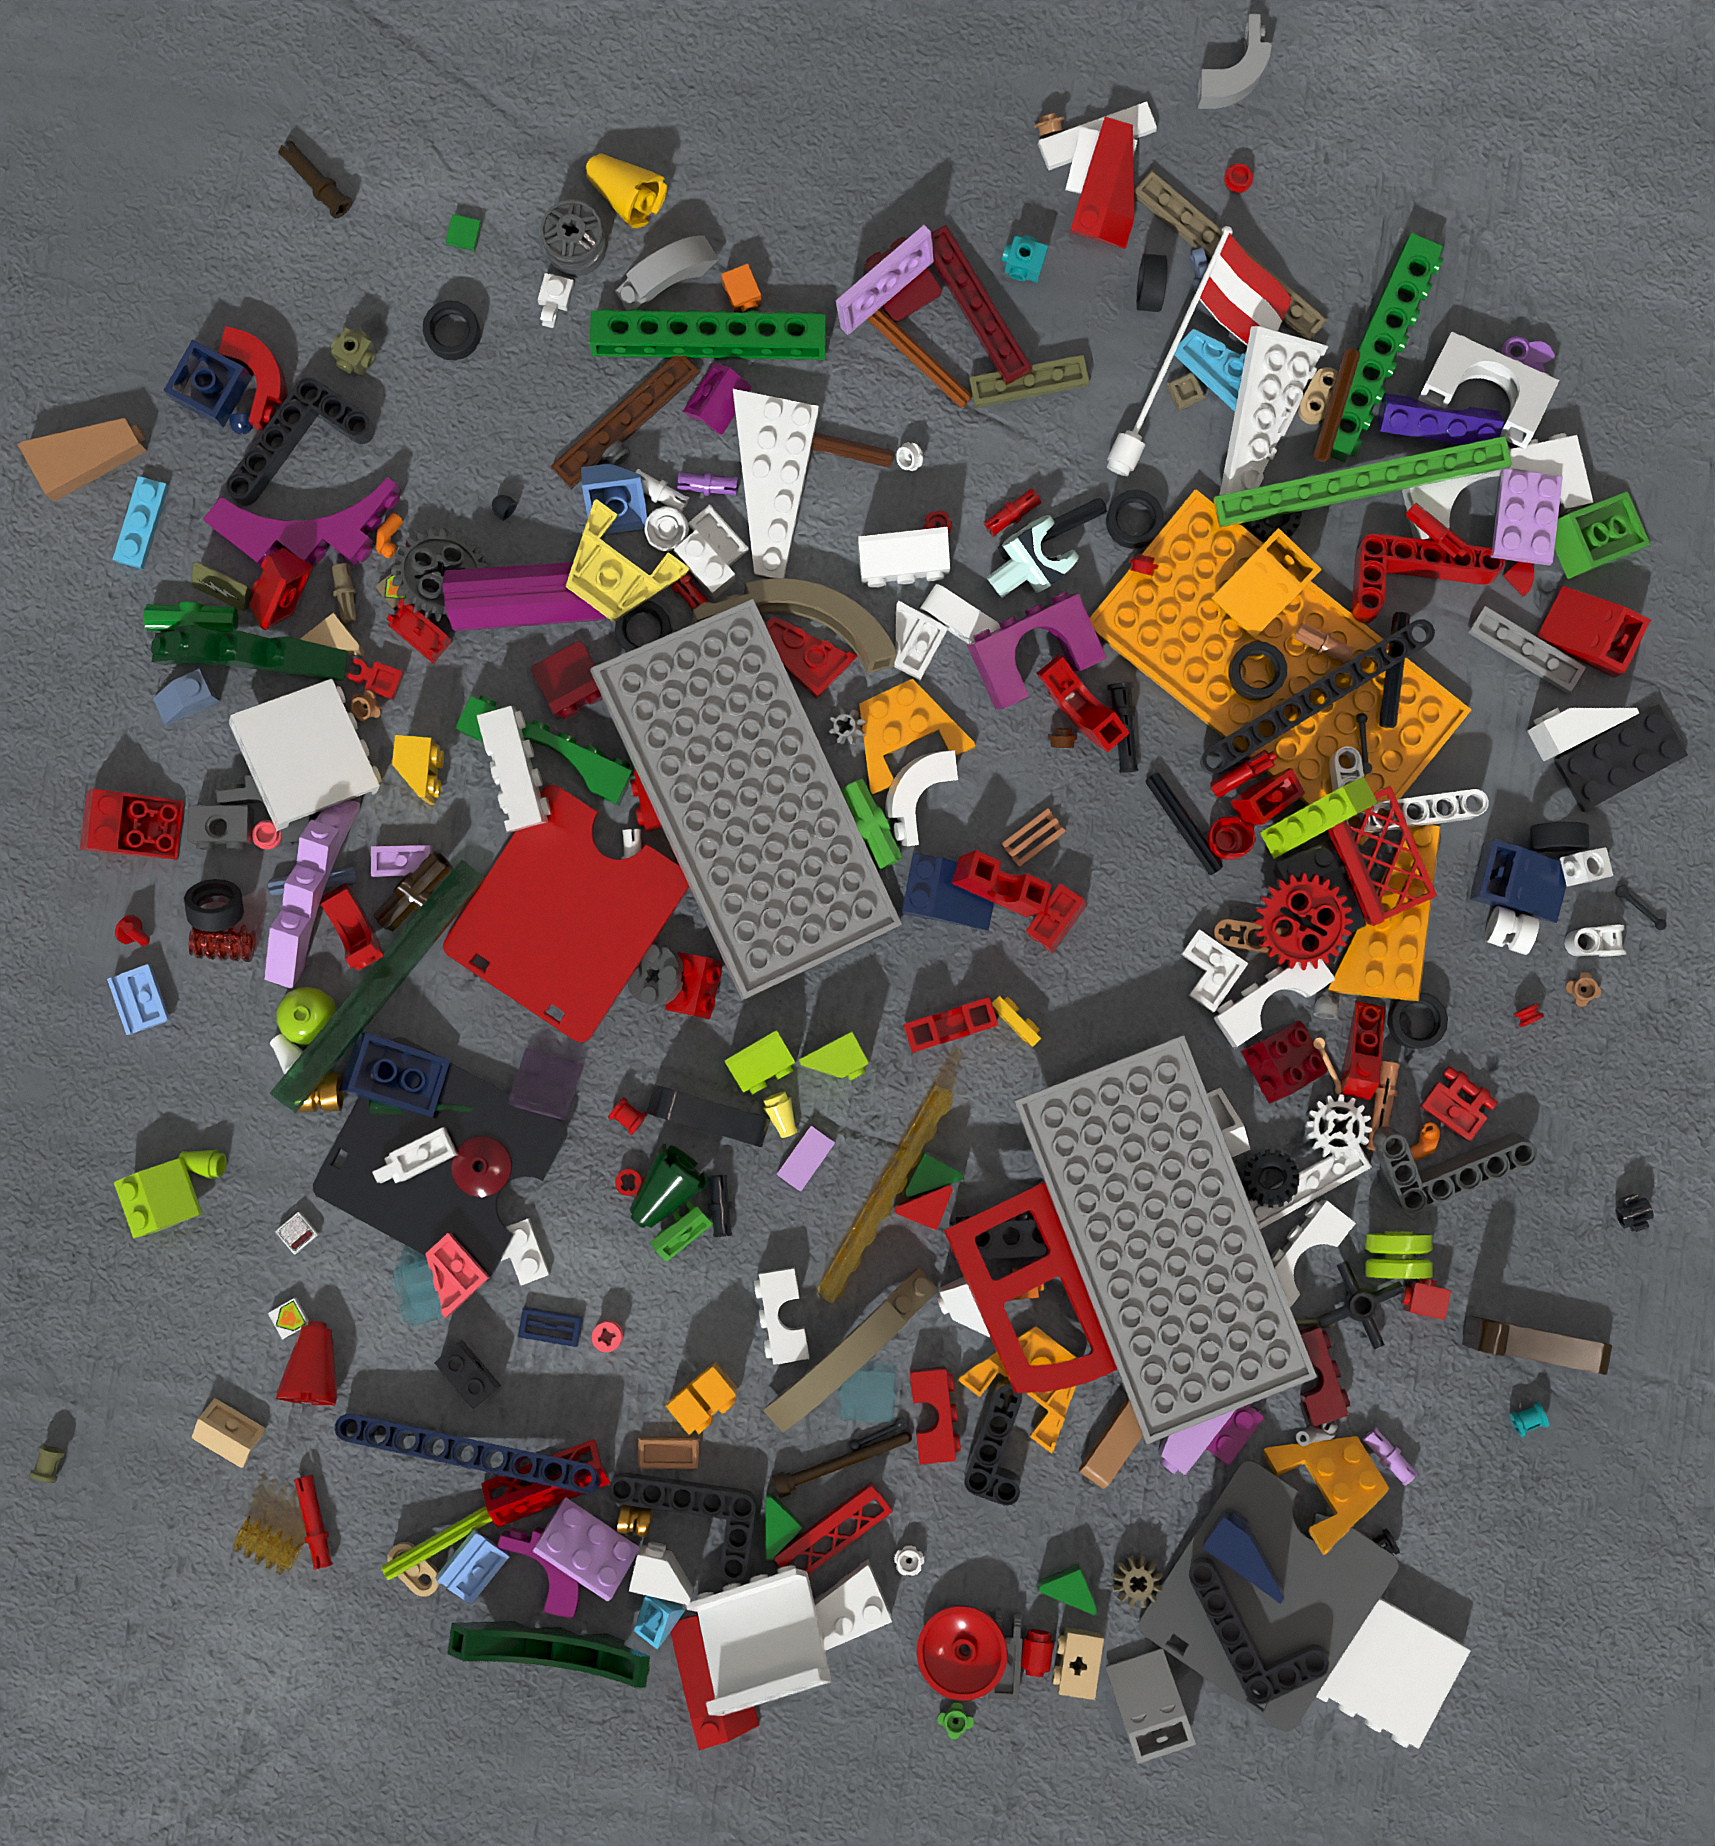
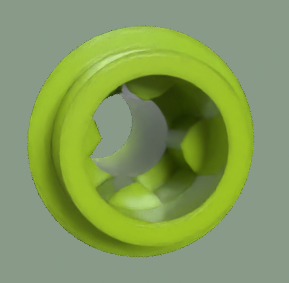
M217 1149L191 1152L182 1151L179 1155V1158L183 1157L187 1170L207 1178L221 1177L225 1172L226 1155L220 1153Z

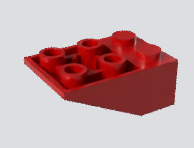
M1562 586L1536 637L1552 647L1615 678L1626 671L1651 620L1625 606Z
M94 788L86 791L79 850L177 860L184 801Z

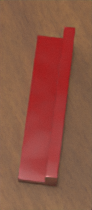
M594 1439L551 1455L552 1457L576 1462L580 1455L591 1451L593 1460L585 1464L599 1471L601 1476L599 1488L610 1484L609 1475L601 1462L598 1446ZM533 1463L521 1467V1473H529ZM589 1470L583 1471L578 1477L581 1487L588 1486L592 1480ZM562 1471L554 1476L549 1475L552 1481L559 1479ZM501 1475L481 1483L487 1513L497 1528L557 1505L565 1497L570 1500L585 1494L538 1483L522 1487L519 1485L522 1480ZM501 1486L508 1488L503 1496L492 1499L491 1490Z
M871 1481L787 1543L773 1559L782 1568L790 1566L789 1562L799 1554L809 1555L808 1565L803 1569L809 1575L891 1514L893 1510ZM875 1498L884 1509L874 1517L862 1515L863 1507ZM846 1519H857L856 1531L852 1534L837 1533L838 1525ZM861 1520L868 1521L860 1527ZM822 1537H833L832 1549L828 1552L813 1551L814 1543ZM837 1538L844 1539L836 1545ZM812 1556L820 1557L811 1564Z

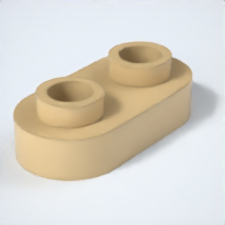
M1324 367L1315 373L1298 407L1299 417L1305 423L1317 424L1324 419L1337 377V370ZM1323 378H1330L1332 385H1325ZM1310 403H1316L1319 406V410L1313 411L1310 408Z
M410 1542L396 1544L389 1551L387 1561L393 1560L401 1552H406L415 1547V1545ZM428 1559L398 1575L414 1594L421 1597L433 1594L440 1585L435 1578L439 1571ZM422 1574L430 1576L431 1581L429 1584H424L421 1581Z

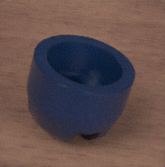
M250 413L229 414V423L235 433L247 434L252 430L253 426L248 421Z

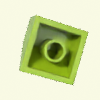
M777 1030L724 1060L743 1093L750 1090L752 1095L767 1087L765 1081L776 1075L779 1080L793 1072L791 1066L796 1063Z
M853 1032L799 1059L802 1067L841 1079L848 1076L850 1081L865 1074L866 1070L864 1067L869 1065Z
M183 1157L139 1171L114 1182L133 1239L156 1233L202 1214Z

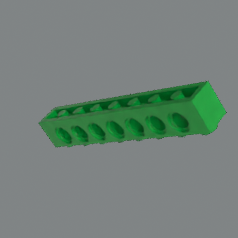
M1412 232L1404 243L1357 349L1360 352V358L1341 418V422H1347L1351 425L1352 432L1342 431L1339 425L1330 457L1345 463L1351 455L1354 457L1357 455L1363 440L1358 439L1362 429L1368 430L1373 420L1374 414L1370 413L1374 403H1380L1386 388L1382 387L1385 377L1390 379L1398 362L1393 359L1397 351H1403L1409 336L1405 335L1408 325L1414 326L1421 310L1416 307L1420 299L1425 301L1432 287L1428 280L1431 274L1436 275L1441 267L1444 258L1439 256L1444 246ZM1409 267L1418 268L1421 276L1413 275ZM1398 293L1407 294L1410 302L1400 300ZM1386 319H1394L1398 323V328L1390 327ZM1374 345H1383L1387 350V354L1378 353ZM1369 370L1373 372L1375 380L1366 379L1363 371ZM1351 397H1360L1364 402V406L1354 405Z
M604 308L599 311H591L589 343L593 357L671 358L672 356H685L688 358L825 360L826 314H819L814 311H808L803 314L786 311L760 313L754 310L745 313H731L727 310H719L717 312H701L699 310L673 312L668 309H661L659 311H643L640 309L614 311ZM619 329L627 330L621 334L615 333ZM647 330H655V331H656V332H654V333H652V334H646V333H644V332L647 331ZM677 330L685 331L683 334H674ZM708 330L714 331L711 335L703 334V332ZM735 331H742V332H744V333L741 334V335H733V334H732V333L735 332ZM765 331H770V332H772L773 334H771V335H769V336H765V335H762L761 333H763V332H765ZM792 332L802 333L800 336L791 335Z

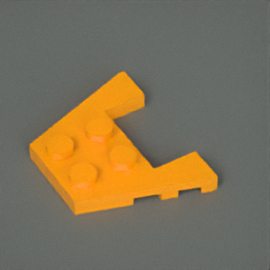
M913 679L859 703L861 719L867 721L862 726V732L866 734L863 740L871 796L890 788L894 780L884 756L922 738L939 732L947 751L955 750V756L976 747L974 741Z
M1036 1325L1017 1337L1031 1366L1052 1364L1077 1358ZM996 1351L962 1374L958 1381L980 1397L998 1373L1005 1377L1008 1376ZM1076 1386L1049 1392L1026 1393L1048 1410L1029 1436L1051 1454L1055 1449L1060 1429H1062Z
M1357 1436L1312 1442L1306 1446H1301L1299 1443L1273 1446L1263 1450V1455L1276 1476L1304 1464L1335 1514L1311 1526L1309 1529V1533L1323 1555L1327 1554L1340 1538H1343L1350 1531V1528L1360 1518H1363L1389 1489Z

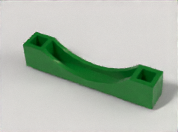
M480 695L479 699L470 696L455 728L459 732L484 743L477 715L498 710L499 708L495 707L497 702L483 695ZM534 720L532 724L525 721L526 728L522 729L525 740L529 739L530 742L548 747L564 756L581 773L592 794L620 806L630 785V779L634 777L633 771L629 769V763L614 757L613 761L602 757L603 751L587 745L586 749L575 744L577 741L575 738L561 732L559 736L548 732L549 726L537 720Z

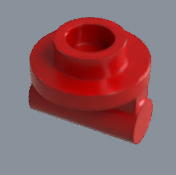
M127 915L116 925L115 937L119 942L130 944L136 941L141 946H146L150 942V937L142 931V922L138 917Z

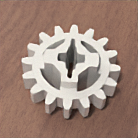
M1339 1095L1336 1102H1334L1331 1096H1327L1326 1105L1320 1101L1315 1104L1318 1112L1309 1111L1308 1115L1313 1121L1306 1122L1305 1127L1312 1129V1132L1306 1137L1307 1139H1315L1316 1143L1312 1147L1314 1150L1319 1147L1323 1148V1157H1326L1331 1152L1333 1153V1159L1338 1160L1340 1154L1343 1153L1347 1160L1351 1158V1150L1357 1154L1362 1151L1359 1143L1364 1145L1369 1143L1364 1134L1372 1132V1128L1365 1126V1123L1371 1117L1362 1116L1361 1112L1365 1107L1363 1105L1358 1108L1354 1107V1098H1351L1346 1103L1344 1102L1343 1095ZM1341 1108L1347 1110L1348 1113L1337 1114L1331 1109ZM1320 1118H1322L1321 1120L1325 1123L1324 1133L1322 1135L1319 1131ZM1346 1119L1348 1120L1342 1128L1343 1133L1339 1131L1329 1136V1133L1333 1131L1332 1129L1335 1126L1334 1122L1338 1124ZM1355 1120L1358 1125L1357 1136L1352 1132ZM1330 1141H1340L1345 1147H1335L1328 1143Z

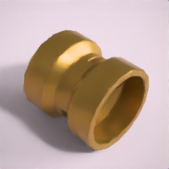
M622 1505L617 1533L627 1534L629 1532H636L638 1536L648 1537L652 1509Z

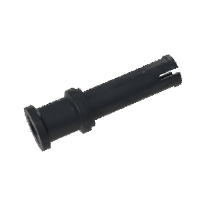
M1133 682L1107 685V690L1111 691V710L1115 711L1130 732L1117 744L1119 773L1139 771L1132 717L1136 712V707H1133L1131 689L1134 687Z

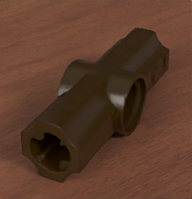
M436 851L429 854L413 873L409 872L393 890L394 893L374 913L373 916L377 919L378 923L383 928L392 932L397 929L413 910L417 911L430 898L433 889L452 871L453 866L449 863V860Z

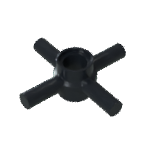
M1348 1261L1337 1264L1336 1266L1348 1294L1345 1297L1344 1306L1317 1317L1320 1327L1325 1328L1350 1317L1362 1322L1373 1349L1382 1347L1385 1344L1373 1316L1376 1313L1377 1304L1404 1292L1402 1284L1398 1281L1371 1293L1366 1289L1359 1288ZM1364 1297L1367 1301V1307L1363 1312L1357 1313L1354 1309V1302L1357 1298Z

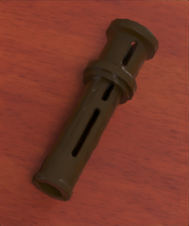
M292 140L285 142L288 150L281 145L278 151L279 155L313 189L314 198L317 201H322L330 209V215L336 219L346 214L353 202L349 196H344L336 188V182L332 178H325Z

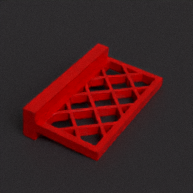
M1391 786L1373 793L1376 799L1387 795L1391 806L1386 817L1372 812V806L1362 811L1365 815L1359 829L1349 826L1346 820L1328 829L1330 838L1345 867L1367 924L1372 926L1384 922V919L1437 897ZM1393 813L1395 814L1397 821L1391 819ZM1370 815L1385 820L1378 837L1364 832ZM1389 823L1400 826L1402 835L1398 845L1383 839ZM1351 830L1357 832L1355 839L1352 835ZM1362 835L1377 840L1370 857L1360 853L1357 847ZM1405 840H1406V843H1407L1409 849L1403 847V844H1404ZM1381 842L1396 847L1390 864L1375 859ZM1401 850L1411 853L1414 859L1409 872L1395 867ZM1363 858L1369 860L1367 866L1365 865ZM1373 862L1388 867L1382 884L1371 880L1369 872ZM1416 868L1418 869L1420 876L1414 874ZM1393 870L1408 875L1401 892L1387 886ZM1413 877L1423 881L1427 893L1418 897L1406 894ZM1374 885L1380 887L1378 894ZM1385 889L1400 895L1396 906L1386 911L1381 903ZM1405 897L1411 899V900H1409V901L1403 903V900H1404Z

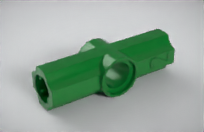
M180 602L178 605L146 604L143 612V621L147 631L169 632L175 631V627L194 625L219 632L237 631L239 622L235 607H212L196 602Z

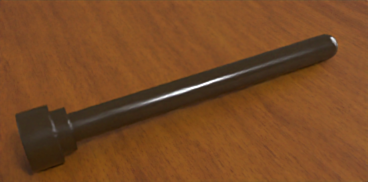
M905 1431L792 1475L790 1472L786 1474L780 1472L772 1475L779 1498L791 1495V1491L796 1490L795 1486L908 1444L912 1440V1435Z

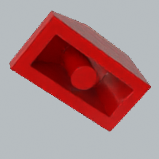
M1288 768L1250 786L1230 802L1244 823L1252 824V826L1263 825L1303 796L1305 791L1293 769Z

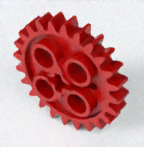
M1301 872L1299 880H1296L1293 874H1289L1288 883L1278 878L1279 888L1276 890L1268 886L1267 889L1271 896L1269 898L1260 896V899L1265 903L1264 907H1255V910L1262 914L1261 918L1253 920L1255 924L1262 926L1261 929L1255 932V935L1265 937L1259 945L1262 948L1271 946L1267 955L1273 957L1278 953L1276 962L1280 965L1288 959L1287 964L1290 969L1294 968L1296 962H1299L1300 969L1302 970L1306 969L1307 962H1310L1312 967L1317 969L1319 959L1329 964L1327 955L1332 953L1338 957L1339 953L1335 947L1337 945L1347 946L1341 939L1342 935L1349 936L1352 934L1345 929V925L1353 923L1352 919L1345 917V914L1349 913L1352 908L1341 905L1347 900V897L1345 895L1336 896L1340 890L1337 885L1328 889L1330 880L1327 878L1323 879L1319 884V875L1315 873L1311 876L1310 881H1308L1307 875L1304 872ZM1297 893H1302L1305 897L1304 904L1299 908H1292V897ZM1285 907L1300 917H1306L1308 921L1324 929L1326 935H1321L1305 925L1300 926L1299 922L1280 912V908ZM1323 908H1329L1330 918L1324 923H1319L1317 920L1318 912ZM1281 920H1288V931L1284 934H1277L1276 924ZM1308 934H1313L1315 936L1314 945L1309 949H1304L1302 947V939Z

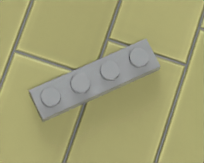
M1487 606L1481 609L1467 632L1567 694L1572 692L1586 668Z

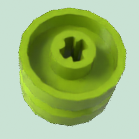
M1384 1231V1233L1365 1234V1249L1371 1253H1384V1257L1369 1258L1365 1261L1366 1277L1389 1279L1433 1278V1262L1427 1258L1414 1257V1254L1429 1253L1433 1250V1234L1413 1233V1231Z

